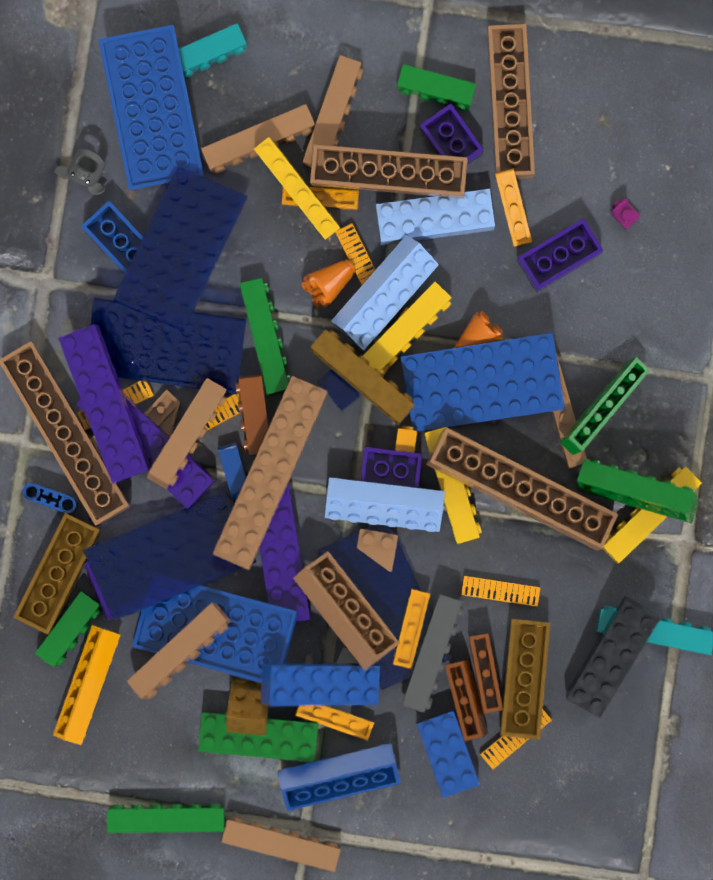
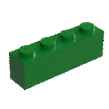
M404 64L397 84V90L402 95L410 96L413 94L417 95L421 100H436L437 104L443 106L452 104L455 106L454 108L462 111L470 110L476 88L475 83Z
M81 591L35 654L53 668L57 665L61 666L67 658L65 654L68 650L72 651L78 644L76 639L79 635H84L89 629L88 623L92 618L95 620L102 611L99 609L101 607L100 603Z

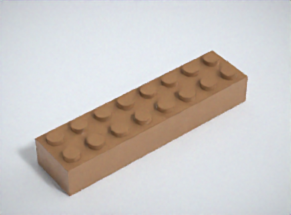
M526 24L488 26L487 39L495 173L513 168L516 179H533L535 168Z
M314 145L310 183L312 186L464 199L468 158Z

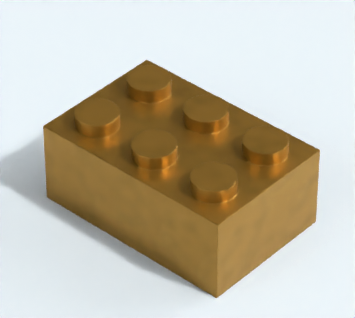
M232 675L226 732L254 735L266 734L269 705L261 703L262 683Z

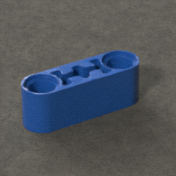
M234 442L217 447L232 500L238 498L246 481L237 443Z
M29 483L23 488V496L29 501L66 514H73L78 509L77 500L71 496L34 483ZM31 487L37 489V495L33 498L28 496V490ZM42 494L47 496L53 494V498L60 500L59 507L57 508L58 503L50 501L48 504L49 501L42 498ZM72 500L73 508L71 510L64 509L65 501Z

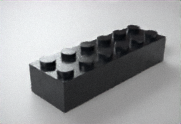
M624 596L567 690L566 699L601 718L660 620L659 615Z

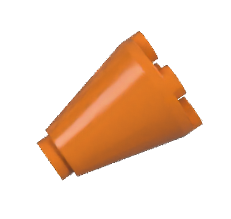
M349 260L340 261L304 276L301 286L313 297L312 302L316 307L322 306L327 308L352 278L355 268Z
M476 312L454 348L503 340V331L498 325L495 324L493 326L490 323V318L485 312Z

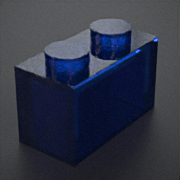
M330 370L318 380V383L324 390L328 391L329 397L341 412L360 398L359 392L333 370Z

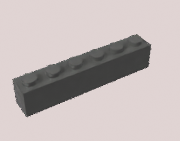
M439 594L402 703L403 706L425 712V709H430L433 700L429 698L431 691H436L439 680H436L438 672L442 673L445 662L442 661L444 654L448 655L451 643H448L450 635H455L458 626L454 624L456 617L460 618L464 607L461 606V601Z

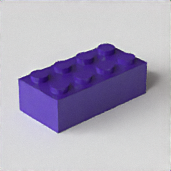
M583 218L519 256L517 262L536 293L598 257L604 250Z

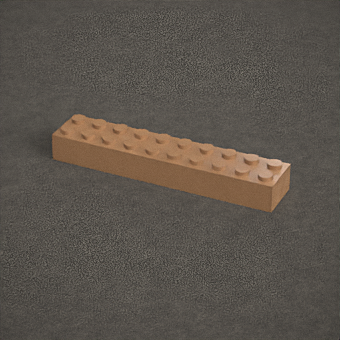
M30 341L1 358V367L95 526L102 525L130 508L131 506L118 484H112L103 460L35 344Z
M294 376L291 377L213 552L214 555L250 570L326 400L328 391Z
M448 428L442 430L426 463L427 466L596 551L603 549L618 516L617 513Z

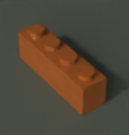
M262 374L239 377V382L235 383L237 394H241V401H238L239 413H243L244 420H241L242 432L246 431L247 439H243L244 450H248L249 455L258 454L269 429Z
M489 634L468 637L483 714L501 711L503 707Z
M469 659L445 665L464 741L487 735L488 732Z

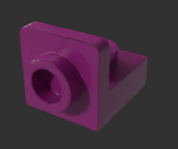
M626 198L623 201L619 199L612 206L611 215L625 230L641 217L628 204Z

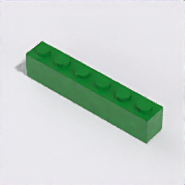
M262 278L240 283L267 395L283 393L286 391L291 377L290 374L286 375L285 367H288L286 357L281 356L280 349L283 348L281 337L277 338L275 331L279 329L276 319L272 320L271 312H274L272 301L267 300L266 294L269 293L267 282L263 283Z
M637 357L627 361L559 443L572 455L582 452L650 370Z
M211 803L209 807H201V804H190V807H182V804H170L169 808H162V804H151V808H143V804H132L131 808H124L123 804L112 805V808L107 809V833L225 831V807H221L220 803Z

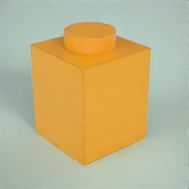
M402 426V429L398 428L395 451L414 453L417 431L413 430L414 427Z

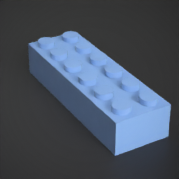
M490 189L465 192L464 199L433 196L376 204L381 245L400 243L406 235L418 241L491 231L495 228Z
M406 235L331 322L353 344L364 351L439 264L419 242Z
M329 478L325 518L346 520L353 523L362 522L371 525L379 524L411 530L420 529L428 532H440L445 491Z

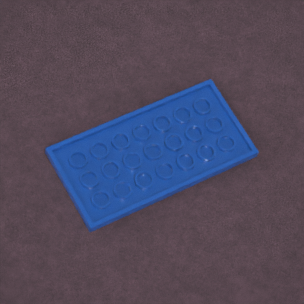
M174 25L98 39L129 190L204 176Z
M553 333L401 356L406 392L414 400V408L410 411L412 427H414L413 430L417 432L565 409Z
M152 572L132 647L157 654L211 603H215L231 620L228 624L229 628L222 634L218 633L211 645L208 647L204 646L200 650V655L194 660L190 659L187 663L262 683L263 663H285L298 616L297 611Z

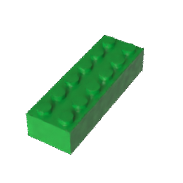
M590 459V461L584 460L577 479L581 492L692 524L699 503L694 489L687 486L680 488L670 481H664V483L656 481L655 477L649 475L645 477L639 476L637 472L632 470L625 472L619 470L620 468L615 465H601L600 461Z
M202 712L198 752L315 762L319 723L267 718L265 735L226 732L227 714Z

